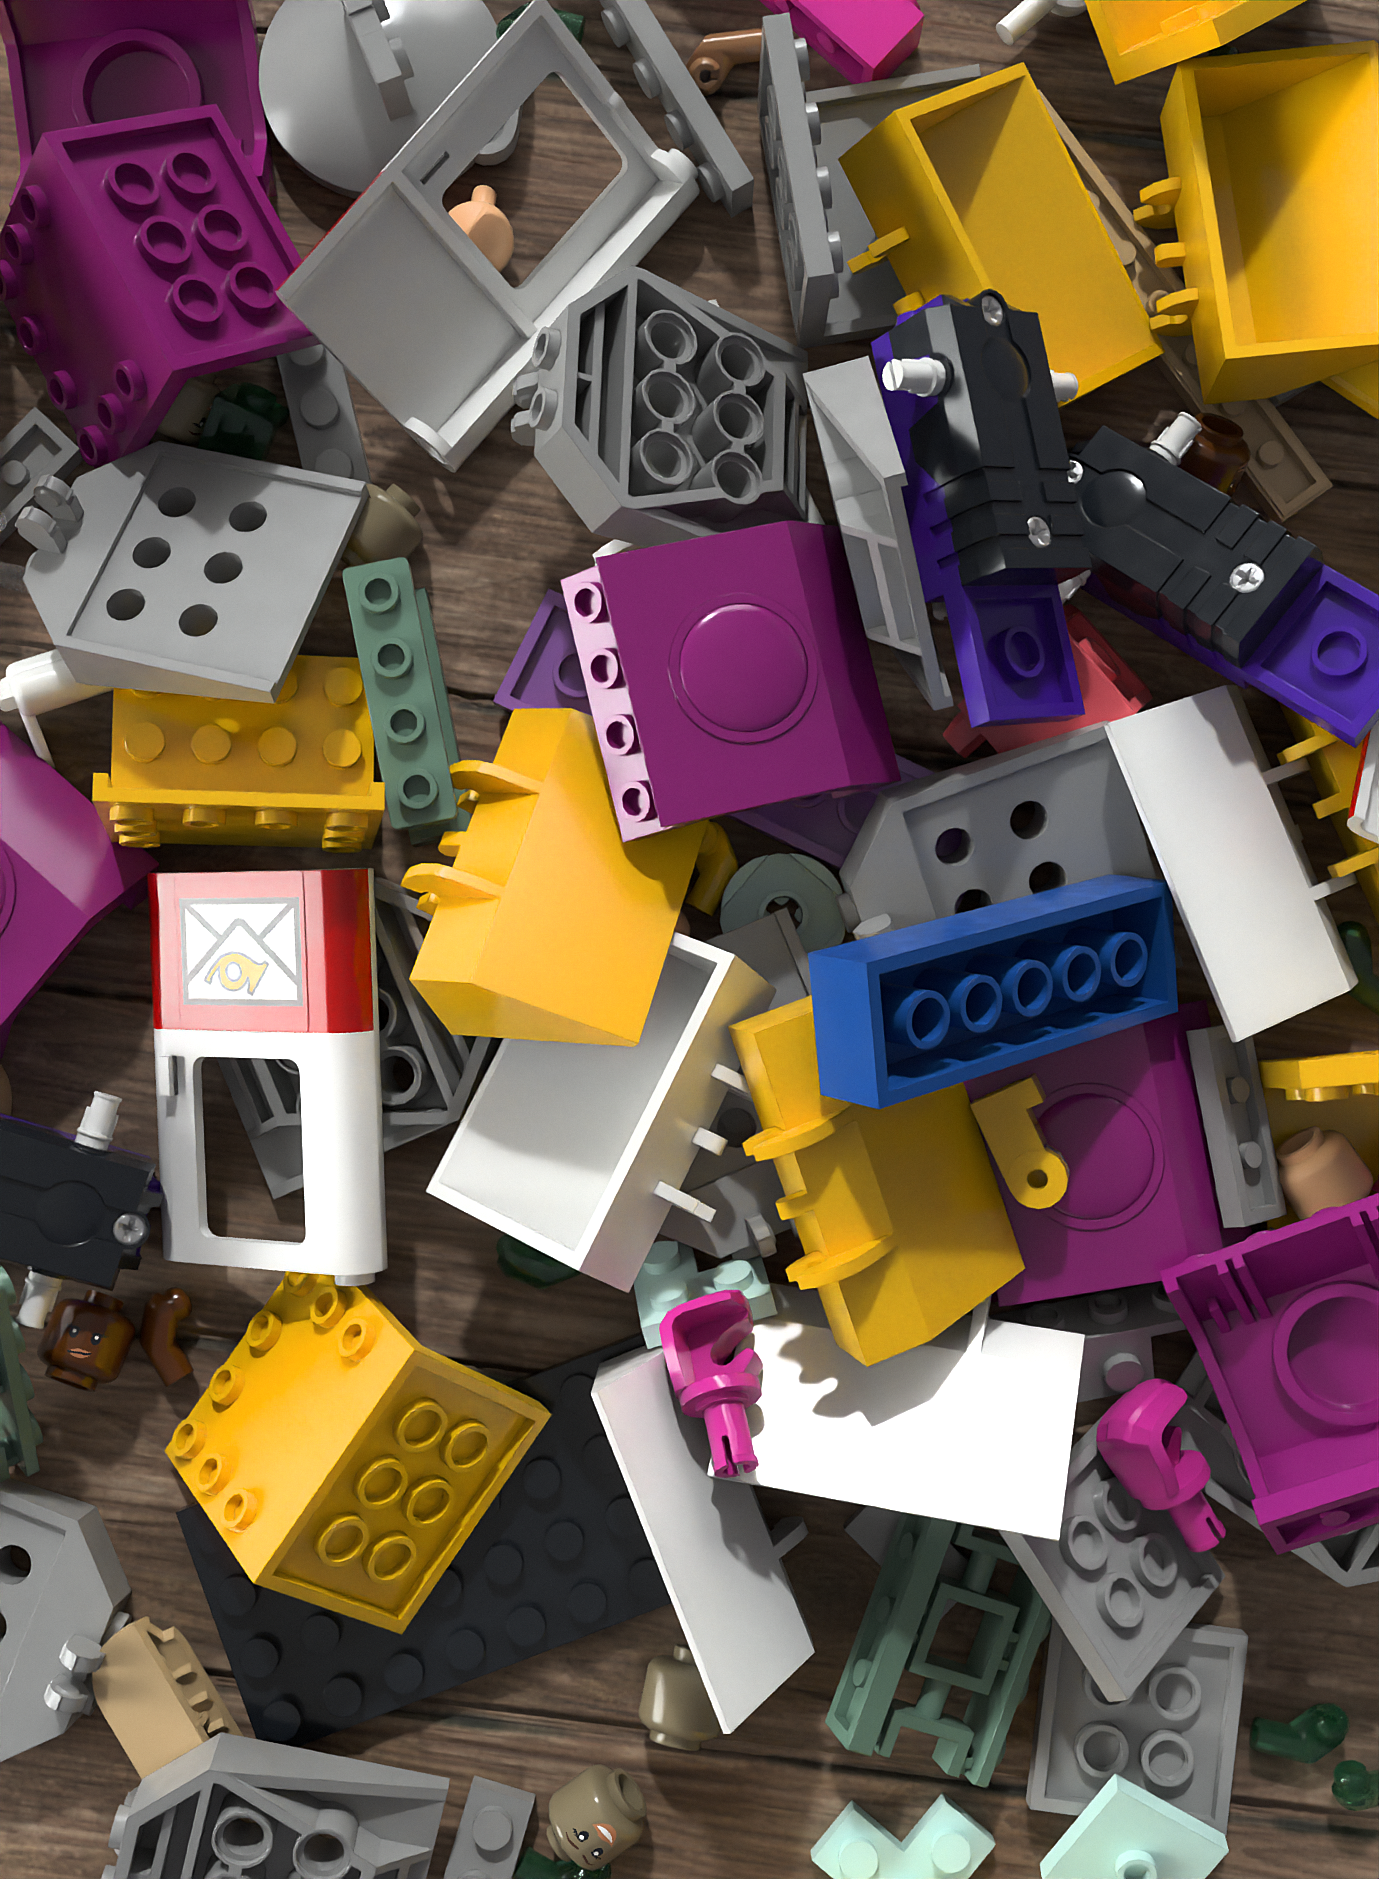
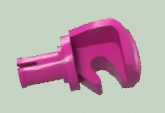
M723 1290L680 1304L666 1313L659 1326L662 1347L675 1396L680 1402L684 1415L705 1420L714 1462L713 1470L715 1476L719 1478L740 1476L738 1469L740 1464H743L745 1473H750L759 1466L758 1458L753 1448L745 1409L756 1403L762 1396L758 1375L763 1368V1362L753 1349L746 1348L730 1363L724 1365L725 1360L732 1353L735 1346L754 1329L750 1304L740 1290Z
M1159 1378L1148 1379L1126 1392L1103 1415L1097 1426V1448L1129 1496L1138 1499L1144 1508L1150 1510L1167 1509L1182 1534L1184 1543L1189 1551H1207L1219 1543L1217 1538H1224L1226 1534L1225 1527L1217 1519L1201 1491L1210 1479L1211 1468L1201 1452L1180 1450L1181 1428L1179 1426H1167L1184 1405L1188 1395L1184 1389L1168 1380Z

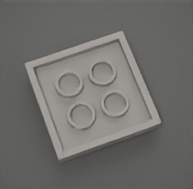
M1101 1417L1070 1450L1059 1541L998 1531L1108 1702L1129 1699L1225 1578V1574L1209 1550L1203 1552L1189 1551L1184 1543L1182 1534L1167 1509L1150 1510L1144 1508L1138 1499L1129 1496L1097 1448V1426L1102 1419Z
M1052 1615L1051 1627L1044 1640L1026 1802L1031 1810L1080 1816L1111 1777L1117 1774L1226 1836L1248 1635L1242 1629L1189 1622L1128 1700L1108 1702Z

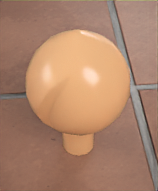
M480 185L474 188L471 201L455 206L448 214L500 273L508 265L514 251L513 228L505 214L495 207L497 200L495 190L487 185Z

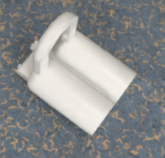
M54 649L14 662L7 667L6 677L0 680V709L5 712L16 708L19 709L35 753L54 769L56 767L36 715L112 691L113 687L77 683L58 650Z

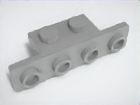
M1162 1281L1114 1291H1100L1093 1295L1054 1303H1040L1029 1308L988 1316L992 1320L1084 1334L1076 1403L1123 1394L1148 1379H1155L1151 1336L1187 1329L1167 1296Z

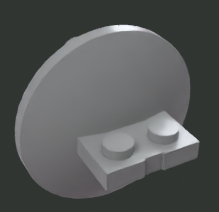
M285 0L276 12L262 45L259 62V90L262 105L278 143L300 170L320 185L336 193L357 199L501 36L490 11L482 0ZM444 154L436 161V163L428 170V172L420 179V181H422L427 176V174L443 158ZM474 159L468 164V166L461 172V174L457 178H459L462 174H464L469 168H471L474 165Z

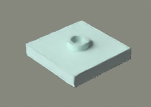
M1114 1774L1041 1861L1040 1870L1042 1879H1205L1229 1852L1225 1834L1121 1776Z

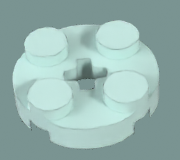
M777 853L755 858L734 874L724 891L720 915L723 934L770 915L766 907L773 901L783 906L791 900L799 907L794 917L801 924L796 931L807 957L810 952L840 945L845 934V925L839 913L835 896L842 894L841 887L825 866L808 856L793 853Z

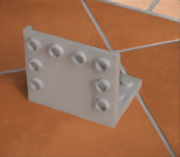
M789 13L764 16L762 18L757 114L797 347L804 349L882 336L896 326L898 316L892 304L907 295L889 260L857 275H853L847 264V261L869 251L868 245L878 240L838 158L893 111L981 78L979 64L806 92L804 81L810 80V65L805 38L794 39Z

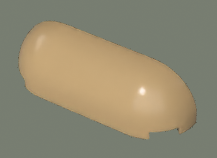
M146 1616L120 1629L100 1649V1652L106 1655L100 1669L92 1672L94 1696L101 1712L141 1779L221 1732L243 1736L188 1641L174 1626L163 1631L150 1623L149 1617ZM239 1818L247 1823H257L249 1818Z

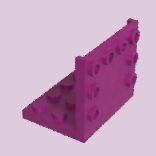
M217 104L42 133L0 233V301L4 302L16 324L17 335L22 348L28 355L34 357L43 373L52 403L58 410L64 412L76 434L77 445L80 448L79 452L88 465L97 469L146 447L187 379L321 344L276 295L275 290L298 266L302 259Z

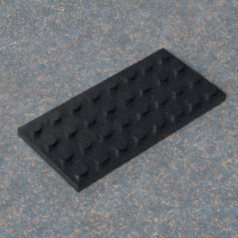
M642 1331L504 1384L539 1401L552 1415L402 1635L253 1584L198 1501L184 1506L176 1512L256 1739L299 1747L672 1603L591 1396L599 1364L646 1345Z

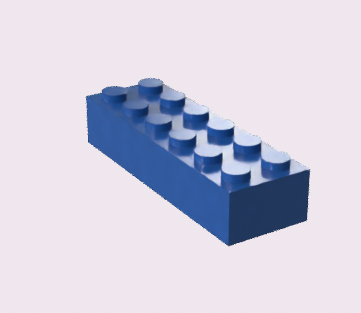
M1108 874L808 953L820 1093L823 1096L875 1109H882L1178 1012L1172 893L1167 881L1163 879Z

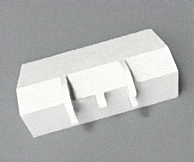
M1223 685L1103 725L1232 1043L1243 1040L1350 991L1359 981L1324 897L1358 882L1354 872L1342 877L1338 876L1318 883L1301 842L1304 838L1298 824L1294 825L1277 783L1310 770L1311 767L1307 757L1271 769L1237 685Z
M674 931L639 1043L635 1047L503 1038L426 1192L584 1274L629 1293L672 1205L710 1223L716 1212L715 1209L679 1191L700 1147L721 1156L727 1145L728 1140L708 1131L727 1091L753 1102L745 1076L737 1073L740 1062L727 1026L767 1012L777 989L736 955Z
M769 1283L777 1314L754 1320L753 1331L737 1344L734 1354L735 1358L744 1349L751 1348L759 1355L763 1362V1368L758 1375L762 1396L756 1403L745 1409L753 1448L758 1458L759 1466L754 1471L745 1473L743 1464L738 1465L740 1476L720 1479L1059 1541L1084 1334L992 1320L988 1317L991 1294L974 1307L972 1316H962L931 1341L866 1367L836 1345L818 1291L800 1290L797 1287ZM711 1455L707 1475L709 1477L719 1478L714 1474L713 1457Z
M644 1345L600 1363L591 1396L723 1734H731L815 1653L811 1633L781 1560L782 1556L806 1537L808 1530L803 1517L792 1516L782 1518L773 1526L774 1529L770 1531L752 1484L709 1477L707 1475L712 1452L705 1420L683 1414L680 1402L675 1396L662 1345L647 1349V1345Z

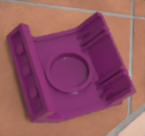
M0 0V33L7 56L20 154V175L9 204L10 209L42 133L210 104H217L266 196H277L269 124L259 90L260 51L256 18L251 0Z
M788 520L595 557L596 566L560 580L623 842L640 841L704 820L832 792L833 799L847 798L902 781L839 526Z
M1 721L0 1060L5 1052L11 1025L18 1013L95 924L122 903L132 910L148 897L147 873H157L160 865L143 848L127 847L120 845L119 842H111L95 806L46 761L38 757L27 744Z
M1206 1000L1178 1004V1012L964 1081L970 1103H972L981 1096L1036 1073L1046 1098L1044 1102L1031 1108L1048 1145L1062 1153L1068 1162L1070 1170L1067 1189L1057 1203L1043 1209L1026 1207L1018 1202L1010 1192L978 1124L1025 1266L1023 1271L992 1294L991 1302H998L999 1307L1162 1281L1159 1271L1178 1265L1190 1256L1209 1254L1243 1242L1252 1235L1251 1225L1224 1228L1220 1205L1215 1191L1216 1184L1207 1138L1203 1129V1117L1194 1071L1190 1062V1050L1186 1031L1211 1027Z
M1379 1192L1340 1207L1321 1209L1310 1218L1273 1231L1257 1232L1243 1242L1215 1252L1190 1256L1178 1265L1159 1271L1166 1294L1194 1341L1239 1449L1255 1496L1251 1503L1258 1524L1276 1554L1279 1555L1379 1523Z

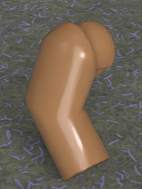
M762 28L706 35L701 40L685 67L703 96L717 91L734 65L760 62Z

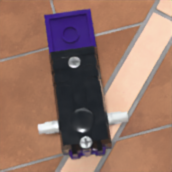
M985 289L971 299L966 298L963 301L952 295L940 294L917 310L899 315L896 319V326L871 342L884 407L906 474L908 485L902 486L901 490L925 603L945 602L971 728L1068 721L1085 715V709L1058 584L1091 569L1092 563L1089 549L1083 548L1081 537L1085 535L1082 517L1081 515H1076L1074 508L1078 498L1074 482H1069L1067 471L1071 469L1057 403L1060 401L1068 402V398L1070 400L1075 398L1078 392V380L1073 373H1054V370H1050L1038 313L1022 311L1007 304L1002 295L993 289Z
M1180 412L1170 427L1167 426L1158 439L1150 443L1149 448L1141 447L1102 425L1091 440L1077 442L1068 453L1071 469L1067 471L1069 482H1074L1078 502L1074 504L1076 515H1081L1085 535L1081 537L1083 548L1089 549L1092 568L1058 584L1062 605L1067 599L1070 600L1078 588H1081L1245 690L1250 684L1347 744L1357 748L1379 720V595L1325 565L1322 551L1313 543L1300 536L1295 539L1288 529L1272 520L1266 523V520L1260 513L1244 504L1239 507L1230 496L1178 468L1177 466L1181 463V458L1193 444L1195 436L1202 430L1201 424L1190 414Z
M95 1091L90 1107H86L80 1127L77 1128V1135L0 1113V1261L30 1270L28 1277L25 1278L26 1283L18 1303L22 1305L19 1315L16 1317V1322L33 1328H44L47 1313L52 1312L58 1292L62 1289V1280H72L113 1291L120 1269L138 1270L142 1259L140 1255L141 1246L147 1241L151 1229L146 1216L152 1207L160 1206L163 1193L160 1191V1181L153 1176L156 1164L149 1156L109 1145L110 1141L113 1140L112 1135L119 1115H116L122 1101L121 1098Z

